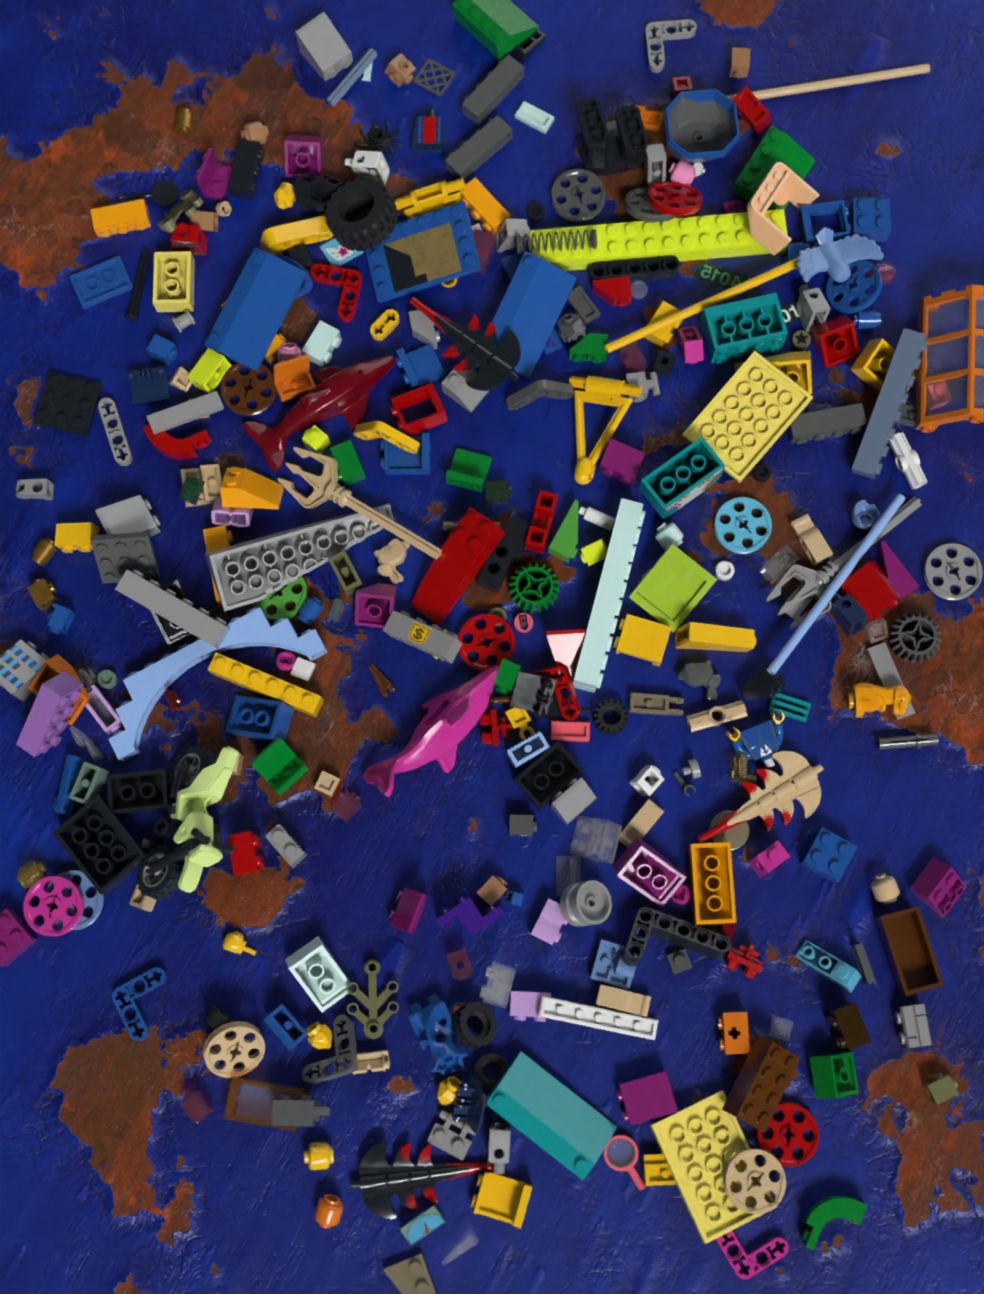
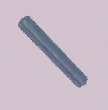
M368 49L327 97L330 105L335 106L377 57V52L374 49Z

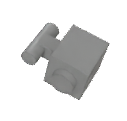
M645 371L626 374V384L642 386V395L640 397L628 396V398L633 399L634 402H642L647 399L648 389H652L653 395H659L660 389L657 372L649 373L650 380H646Z

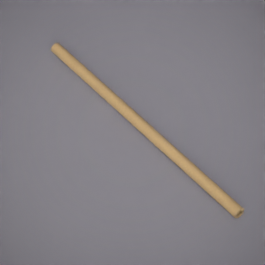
M922 64L753 91L752 93L758 100L929 73L930 66L929 64ZM737 94L728 95L727 97L733 101Z

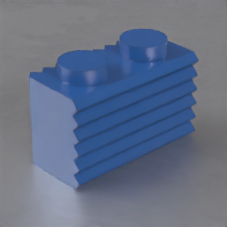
M280 1005L264 1019V1022L289 1051L308 1035V1032L302 1029L300 1023L294 1020L292 1014L286 1011L284 1005Z

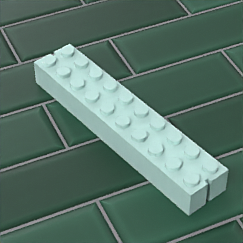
M621 498L573 681L574 688L595 693L596 688L600 689L604 675L600 671L605 670L608 659L605 651H610L613 640L610 633L614 634L618 620L614 617L615 615L619 616L623 601L619 600V597H624L627 582H624V580H628L632 566L628 562H633L637 547L633 546V544L637 545L641 532V528L638 527H642L646 512L642 510L643 503Z

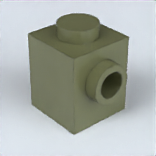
M941 1072L931 1076V1081L923 1084L932 1104L938 1105L959 1094L956 1089L958 1084L955 1079L947 1074L942 1075Z

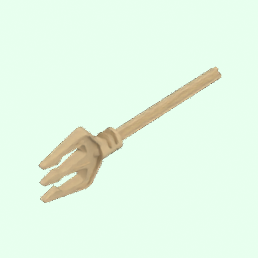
M293 447V450L302 458L312 457L324 464L322 475L318 476L304 471L301 466L285 463L294 474L301 475L313 487L314 491L309 497L295 490L293 482L278 478V481L304 508L314 509L327 500H333L340 507L348 506L437 560L441 556L442 549L354 498L350 490L340 487V484H338L336 459Z

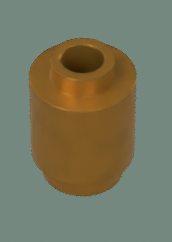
M180 108L175 116V132L181 137H187L193 133L194 116L190 109Z
M48 537L45 540L41 538L32 551L33 555L30 558L42 566L45 563L48 564L57 551L55 542Z

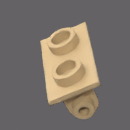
M388 1050L358 1053V1066L353 1075L367 1073L368 1069H371V1072L390 1069Z

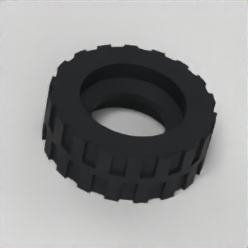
M476 1001L463 1005L455 1011L451 1027L453 1028V1035H455L457 1042L461 1043L460 1045L465 1046L467 1049H477L493 1041L492 1039L495 1038L498 1027L495 1014L491 1011L490 1007ZM472 1015L477 1016L481 1021L482 1031L479 1035L471 1034L467 1027V1019Z

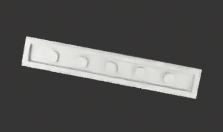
M541 996L537 1015L655 1040L658 1020L546 996Z

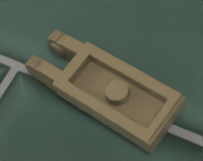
M630 693L629 713L681 716L684 711L681 709H669V703L683 704L684 699L669 697V695Z

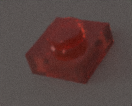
M172 689L164 692L170 710L173 713L182 711L180 707L182 700L179 693L176 694Z

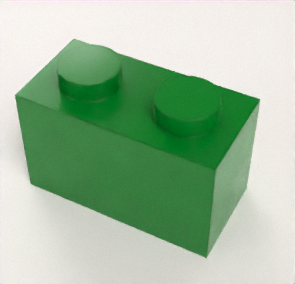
M351 440L330 448L332 454L329 457L337 461L339 482L343 481L346 487L366 479Z

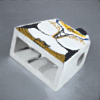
M356 151L353 159L346 158L345 169L353 170L357 179L364 180V178L379 181L384 186L386 185L390 169L382 152Z

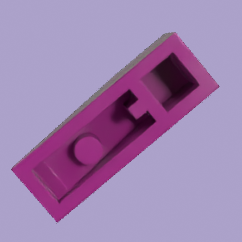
M883 541L877 547L881 570L902 596L897 600L899 602L914 592L919 585L886 542Z

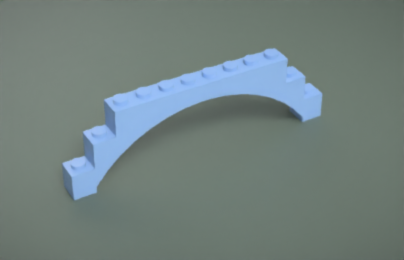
M252 608L243 617H235L229 621L230 623L226 627L230 630L218 649L202 639L196 638L194 643L179 647V651L173 654H165L161 657L162 660L156 663H148L144 666L145 669L139 672H131L123 682L132 701L127 700L116 709L125 730L121 729L112 734L113 737L108 739L117 758L124 762L141 753L138 748L141 735L155 704L178 677L197 663L214 656L215 653L250 646L283 648L305 655L310 661H313L328 653L318 632L315 629H308L298 637L288 618L285 620L284 618L279 619L271 626L261 608Z

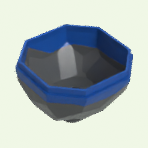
M717 89L681 91L663 111L667 148L672 156L683 162L702 163L724 158L740 139L736 104Z

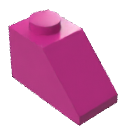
M696 326L678 328L681 354L685 363L695 364L698 361H704L703 339Z

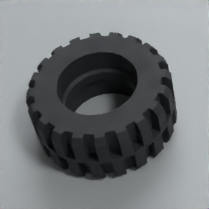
M358 178L353 182L348 181L346 185L338 187L337 192H333L330 196L331 200H328L327 209H325V221L333 236L342 247L352 251L355 249L356 251L371 250L374 246L377 245L378 247L381 245V242L383 240L386 241L390 237L389 234L393 233L394 225L397 224L398 210L386 187L380 184L379 181L364 178V180ZM366 208H373L365 218L356 222H350L357 212Z

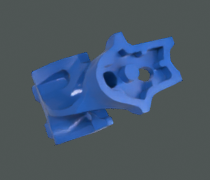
M434 994L426 999L429 1006L423 1009L420 1003L410 1005L411 1015H408L421 1048L425 1050L426 1046L430 1045L432 1054L430 1062L431 1072H440L447 1078L457 1071L466 1070L462 1059L468 1056L463 1047L457 1048L455 1046L452 1036L453 1028L451 1027L453 1020L443 999L440 1000ZM442 1020H446L447 1024L445 1026H441L440 1022ZM423 1031H426L427 1039L423 1038ZM439 1035L445 1037V1040L438 1042L436 1037Z

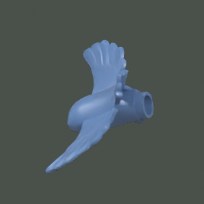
M822 227L818 234L815 235L817 241L812 249L806 248L799 251L797 266L804 282H809L811 277L819 272L828 273L836 282H844L851 275L848 264L866 259L882 260L884 256L881 248L874 240L868 239L865 236L860 237L859 234H854L851 237L846 236L843 240L839 239L834 242V231L830 228Z

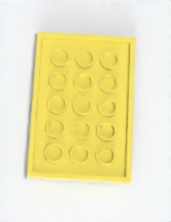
M754 351L685 430L682 437L690 444L703 437L725 464L724 471L741 483L811 402L813 396Z
M723 1090L650 1125L703 1244H707L763 1215L741 1211L731 1203L724 1189L723 1176L728 1162L734 1155L740 1151L750 1149L736 1117L722 1110L727 1100ZM738 1160L735 1163V1168L738 1172H742L745 1169V1163L742 1160ZM751 1177V1180L753 1181L751 1183V1186H758V1177ZM736 1180L732 1181L730 1185L731 1191L734 1193L739 1192L741 1188L740 1183ZM767 1191L764 1199L767 1203H771L774 1199L770 1191ZM748 1196L745 1199L747 1208H753L755 1205V1200L752 1196Z

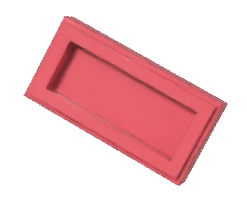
M551 721V741L589 742L590 722Z

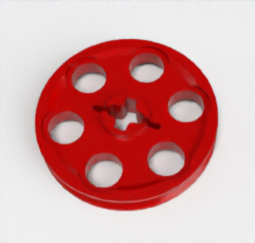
M663 181L653 184L649 188L647 201L652 208L673 216H688L697 213L701 209L703 200L702 194L696 188L675 181Z
M493 614L474 616L463 625L459 632L458 640L463 643L459 653L470 667L478 671L484 672L494 667L487 664L489 656L497 657L498 662L495 666L500 667L502 660L506 659L509 661L514 653L515 637L513 630L499 616ZM478 620L486 621L485 629L479 630L476 628L475 624ZM503 624L505 631L502 634L495 633V625ZM467 633L473 635V641L470 644H466L462 640L463 636ZM484 638L492 640V643L489 644L490 647L486 648L485 645H480L484 642ZM502 642H508L511 645L508 652L500 650ZM477 652L479 659L476 662L469 661V653Z
M779 1103L776 1110L783 1112V1119L777 1122L772 1117L768 1125L773 1131L770 1139H764L762 1131L757 1129V1141L760 1149L771 1155L774 1147L779 1146L782 1148V1156L776 1158L781 1166H798L808 1161L815 1153L819 1143L818 1126L813 1116L805 1108L793 1103ZM796 1111H801L804 1115V1119L800 1123H796L793 1120V1114ZM789 1128V1132L793 1133V1136L789 1137L787 1147L786 1137L783 1136V1133ZM806 1130H811L814 1135L813 1139L809 1142L803 1139V1133ZM797 1147L803 1151V1156L800 1159H794L792 1156L793 1149Z

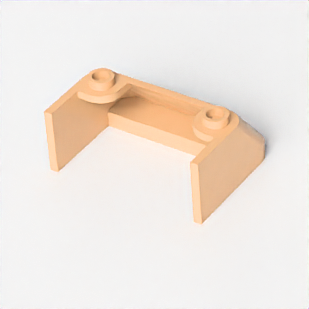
M775 163L747 204L750 235L772 255H776L792 239L764 215L772 201L782 206L789 200L799 209L801 205L811 204L820 194L784 163Z

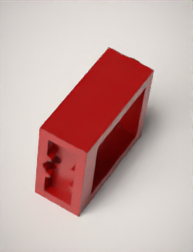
M747 86L733 98L738 114L758 137L773 125L770 113Z
M433 383L391 398L393 405L390 407L393 417L397 416L399 420L396 421L399 431H403L407 436H412L448 422L446 412ZM430 399L435 413L406 424L400 410Z

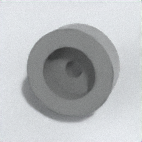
M696 758L687 760L688 766L682 768L683 775L691 774L693 779L701 777Z

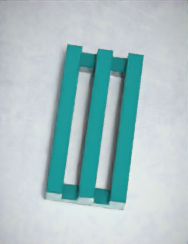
M777 693L772 697L768 711H773L780 715L779 710H781L784 716L805 723L811 703ZM776 698L803 706L805 709L778 701ZM775 704L790 710L803 713V717L775 708L773 706Z

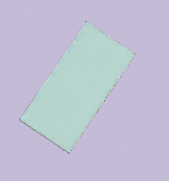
M523 101L515 114L516 119L544 134L547 133L555 118Z

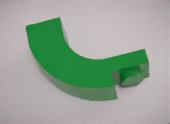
M841 1195L826 1197L818 1201L807 1211L802 1220L809 1224V1228H805L802 1234V1240H804L802 1244L814 1250L822 1228L828 1221L834 1218H845L860 1225L868 1205L854 1198Z

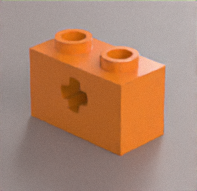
M747 1012L721 1013V1017H718L717 1020L718 1029H722V1038H719V1049L723 1050V1054H749ZM732 1027L735 1031H738V1035H734V1039L728 1034L729 1031H732Z

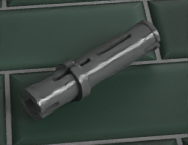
M914 733V735L877 738L879 750L905 747L921 748V746L938 745L939 743L937 733ZM923 739H925V741H913V742H911V740H923ZM905 741V742H902V743H890V742Z

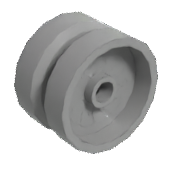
M590 880L567 886L561 895L560 908L563 917L569 924L575 927L601 924L606 921L611 912L612 901L608 889L602 883Z

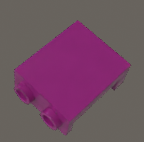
M665 1070L618 1084L619 1089H616L619 1102L623 1101L625 1107L622 1110L625 1122L629 1121L631 1126L678 1112Z

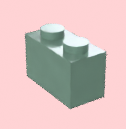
M84 762L69 798L86 805L96 795L100 796L110 771Z

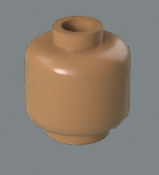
M260 121L245 124L243 130H241L242 140L258 142L261 145L266 143L267 136L269 135L268 128Z

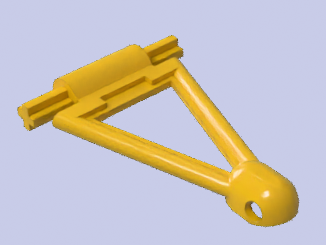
M463 178L448 183L444 180L410 192L411 195L395 199V205L397 210L414 205V207L403 211L407 219H411L461 202V193L452 195L450 193L466 189V184ZM458 278L441 284L446 288L454 287L457 284Z
M590 375L587 378L572 376L569 379L570 384L574 388L585 389V391L574 390L577 451L574 479L578 484L585 485L591 482L597 460L631 405L633 399L623 396L640 397L642 395V386L626 384L624 380ZM584 402L618 407L590 456L586 457Z

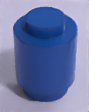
M862 310L853 314L852 321L857 329H875L880 327L881 313L876 312V310Z
M307 597L298 612L297 618L310 626L312 622L316 621L324 608L321 606L322 601L315 597L311 599Z

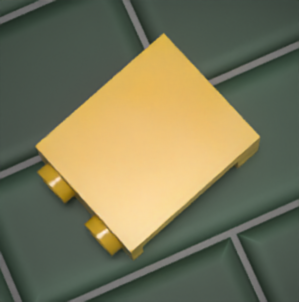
M627 614L626 619L622 618L619 630H622L620 637L616 636L613 647L617 648L616 654H627L653 662L652 665L660 667L672 627Z
M485 1170L484 1175L480 1174L477 1187H480L479 1194L474 1195L471 1207L474 1208L473 1213L485 1215L521 1228L532 1184Z

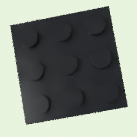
M48 372L33 424L88 437L103 385L97 382Z

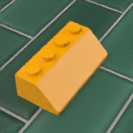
M731 842L690 844L688 851L694 925L736 923Z

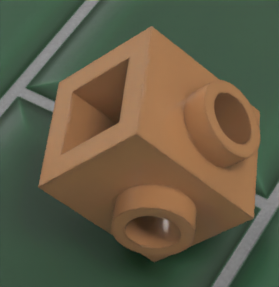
M400 53L388 64L384 72L400 88L404 83L407 85L412 81L416 68Z

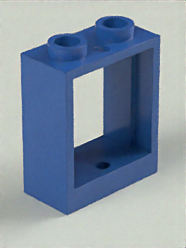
M844 200L800 206L798 220L803 243L813 246L817 241L815 235L813 236L810 220L812 216L837 213L840 232L833 234L834 242L839 239L843 240L846 236L851 235L852 227L850 223L848 224L849 212L848 207H845Z

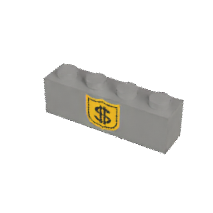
M392 611L383 629L386 634L448 663H453L463 644L457 639L458 636L450 631L444 633L442 628L434 624L428 626L426 621L418 617L412 619L411 615L404 611L400 613Z

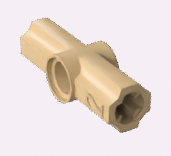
M741 700L720 707L715 706L712 709L686 716L688 728L692 733L747 717L745 704ZM713 712H718L721 715L720 721L712 718Z

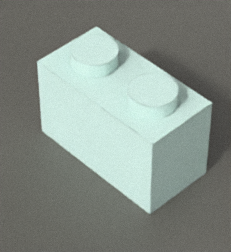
M320 320L302 349V354L308 355L311 362L323 368L325 363H329L333 350L338 348L341 343L340 331Z

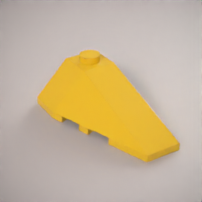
M811 351L789 352L764 357L805 391L812 394ZM744 362L735 363V373Z

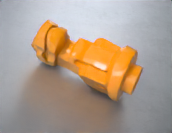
M857 683L852 686V693H848L847 701L848 708L853 709L856 718H862L865 712L876 710L885 712L886 705H891L893 715L903 716L907 711L911 696L902 685L884 688L869 683Z

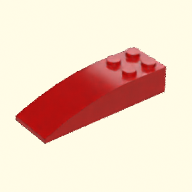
M469 507L442 546L441 556L437 560L434 559L410 606L440 626L505 535L502 528Z

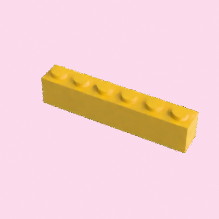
M215 653L208 668L212 675L272 700L282 701L292 708L315 718L324 701L321 696L219 653Z

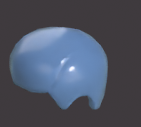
M866 500L857 502L851 512L853 524L863 530H871L880 518V512L875 504H868Z

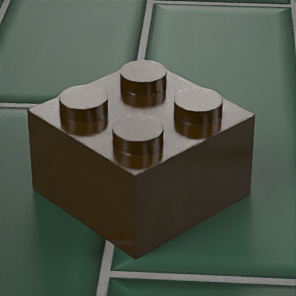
M848 1002L826 1011V1022L829 1028H833L835 1033L833 1036L834 1042L841 1050L850 1051L872 1042L856 1002Z

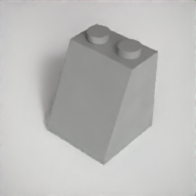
M322 12L295 32L300 53L324 81L335 77L339 71L349 67L353 62L351 50L325 12Z
M141 495L95 510L107 534L149 531L150 537L161 532L158 527L161 524L157 516H152L150 512L152 506L148 499L144 500Z

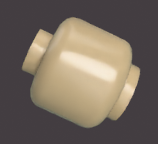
M885 873L876 875L874 877L875 880L870 884L875 900L882 902V904L896 901L900 891L893 876H886Z

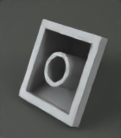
M453 369L441 383L442 392L472 413L489 391H478L467 386V382L476 377L477 371L459 372Z

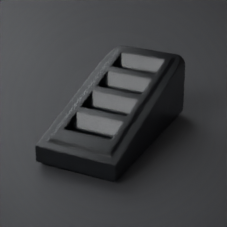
M537 30L532 34L537 40L530 35L519 45H516L510 51V54L521 63H524L545 41L547 35Z

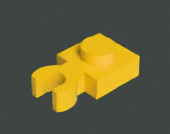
M512 708L505 712L513 730L519 728V737L522 740L526 739L523 734L525 730H528L531 736L534 735L533 728L527 725V722L531 721L526 710Z

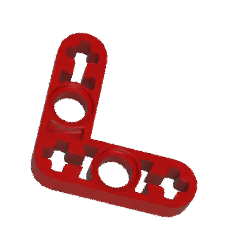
M315 264L310 269L312 280L317 283L343 287L338 306V316L343 322L352 321L355 317L362 287L361 273L352 269ZM318 270H321L322 274H319V276H316V273H318ZM334 273L341 274L339 280H333L331 276ZM357 277V280H355V282L352 283L351 279ZM349 292L355 294V298L352 300H347L345 296ZM346 305H348L349 313L347 316H344L343 312L346 311Z
M557 665L529 672L535 675L543 674L549 678H552V675H555L558 670L560 673H563L564 676L562 678L560 676L554 677V679H557L554 690L561 713L569 721L575 720L580 715L581 707L570 672L566 666ZM567 688L570 691V697L562 696L561 689ZM569 708H571L572 710L575 709L573 715L571 712L568 713L567 710Z

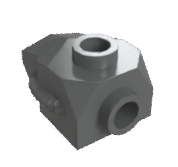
M565 314L557 321V332L563 342L570 343L571 340L575 341L578 339V335H581V337L586 336V326L578 314Z

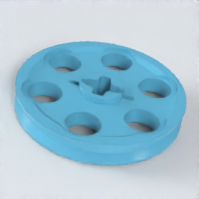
M738 497L727 501L721 506L715 517L714 530L717 539L726 549L739 554H747L760 549L766 543L772 530V521L769 512L760 502L748 497ZM736 503L743 505L744 510L742 512L734 510ZM759 509L762 512V516L760 518L753 517L752 510ZM722 515H727L730 518L728 524L720 522ZM740 522L747 523L746 529L744 527L739 528ZM756 528H765L766 534L763 536L758 535ZM724 534H733L734 540L727 542L724 539ZM750 539L752 546L750 548L744 547L742 540Z

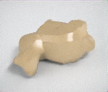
M395 538L382 549L376 550L374 555L380 564L377 567V573L384 577H389L394 584L402 582L403 576L396 570V566L404 562L410 544Z

